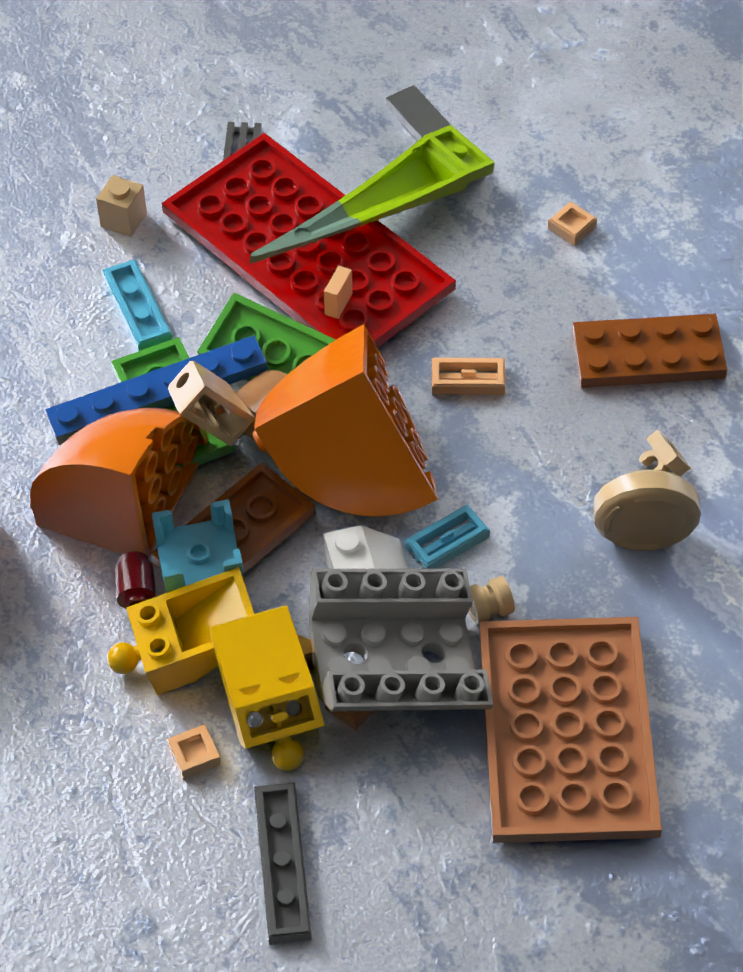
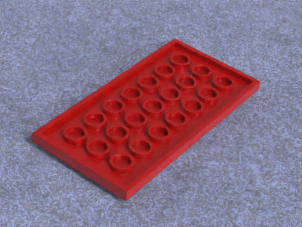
M265 132L161 203L162 212L295 321L335 340L365 325L378 348L456 290V280L379 220L270 258L250 263L251 253L303 224L345 196L344 193ZM341 266L352 270L353 294L337 319L325 315L324 290L337 267Z

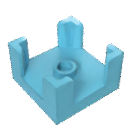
M229 499L210 504L212 521L174 527L170 510L152 513L166 593L239 567L244 580L243 563L240 549L237 548Z

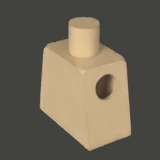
M190 361L168 387L180 415L229 446H232L255 420L254 415L226 381L195 361ZM221 404L225 412L219 415L216 409Z

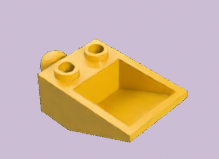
M239 567L126 607L137 645L132 646L125 642L113 645L107 653L108 666L115 673L128 674L136 668L138 661L142 660L145 673L157 695L193 683L217 667L218 661L208 627L255 614Z
M284 605L209 626V632L240 745L247 749L275 740L276 744L271 751L272 762L280 770H295L301 765L304 752L302 746L296 740H293L291 735L325 726L315 687L288 606ZM295 700L300 705L299 712L295 715H289L286 711V706L290 701ZM252 712H259L261 722L257 726H249L247 722L248 715Z

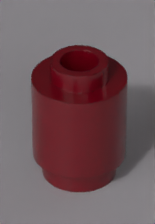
M137 551L121 555L115 566L117 603L126 609V607L156 597L154 567L152 562L149 561L148 556Z

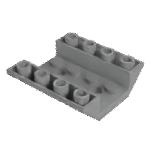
M312 569L310 576L308 630L313 651L312 657L318 697L331 711L491 709L493 700L487 670H475L465 620L473 602L467 570ZM426 651L433 652L440 657L441 662L431 663L423 657L422 653ZM348 652L357 653L363 658L364 662L360 664L351 663L345 658L344 654Z

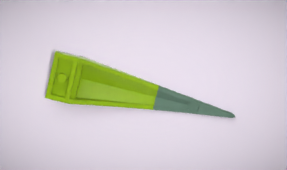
M452 125L426 134L386 167L343 198L288 233L251 253L250 263L270 258L466 190L468 183L492 174L495 162Z

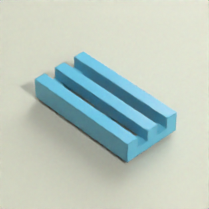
M466 504L406 539L405 549L409 553L412 552L414 554V559L417 563L421 562L423 564L422 569H436L489 538L490 529ZM469 519L468 523L462 525L456 530H450L451 528L457 526L463 521ZM441 535V538L423 549L421 548L425 543Z

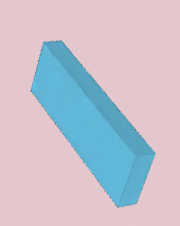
M133 259L103 269V279L137 350L141 351L172 340V333L136 260Z

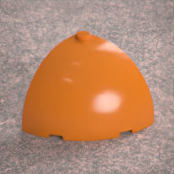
M365 325L352 330L322 348L285 376L260 404L256 413L252 435L259 449L262 452L268 451L283 475L302 493L313 500L344 513L361 516H390L419 509L438 500L433 474L430 470L426 473L424 472L426 468L425 461L428 458L417 429L398 387L395 385L388 386L389 376L385 369L387 365Z
M139 408L121 411L86 425L69 437L51 455L32 483L30 489V508L33 510L36 526L120 554L137 551L146 554L150 558L151 552H153L156 546L152 513L170 510L173 514L198 467L197 462L190 465L196 452L197 443L206 446L208 442L206 430L180 415L177 411L160 408ZM175 463L183 465L185 467L181 468L179 466H176Z

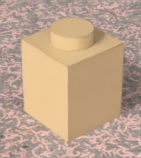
M112 175L96 198L100 226L132 237L147 214L144 186L124 178Z

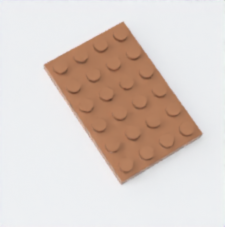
M638 617L480 621L482 670H487L493 700L492 708L484 709L493 843L660 838L662 827Z

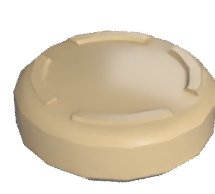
M661 470L633 471L611 480L596 494L593 507L594 525L601 536L620 547L632 550L662 549L682 541L699 525L701 516L700 496L694 485L676 474Z

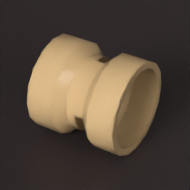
M503 576L490 579L486 586H479L477 584L470 586L473 602L469 609V615L474 624L479 625L480 621H489L490 617L495 614L503 617L515 612L512 592Z

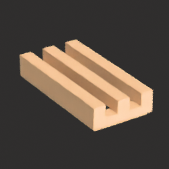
M432 358V394L505 395V358ZM439 371H452L461 373H439ZM476 372H498V373H476Z

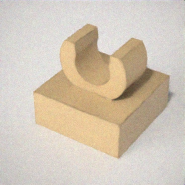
M658 429L646 438L653 448L652 450L645 451L639 458L646 467L654 461H658L657 467L653 470L669 472L670 469L680 477L691 469L674 444Z

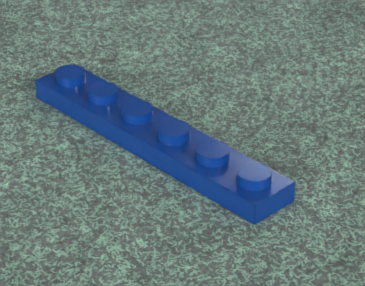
M255 336L247 337L45 409L58 445H62L69 437L86 425L105 416L132 409H163L174 405L175 403L168 387L190 361L199 363L229 385L267 371L266 359Z

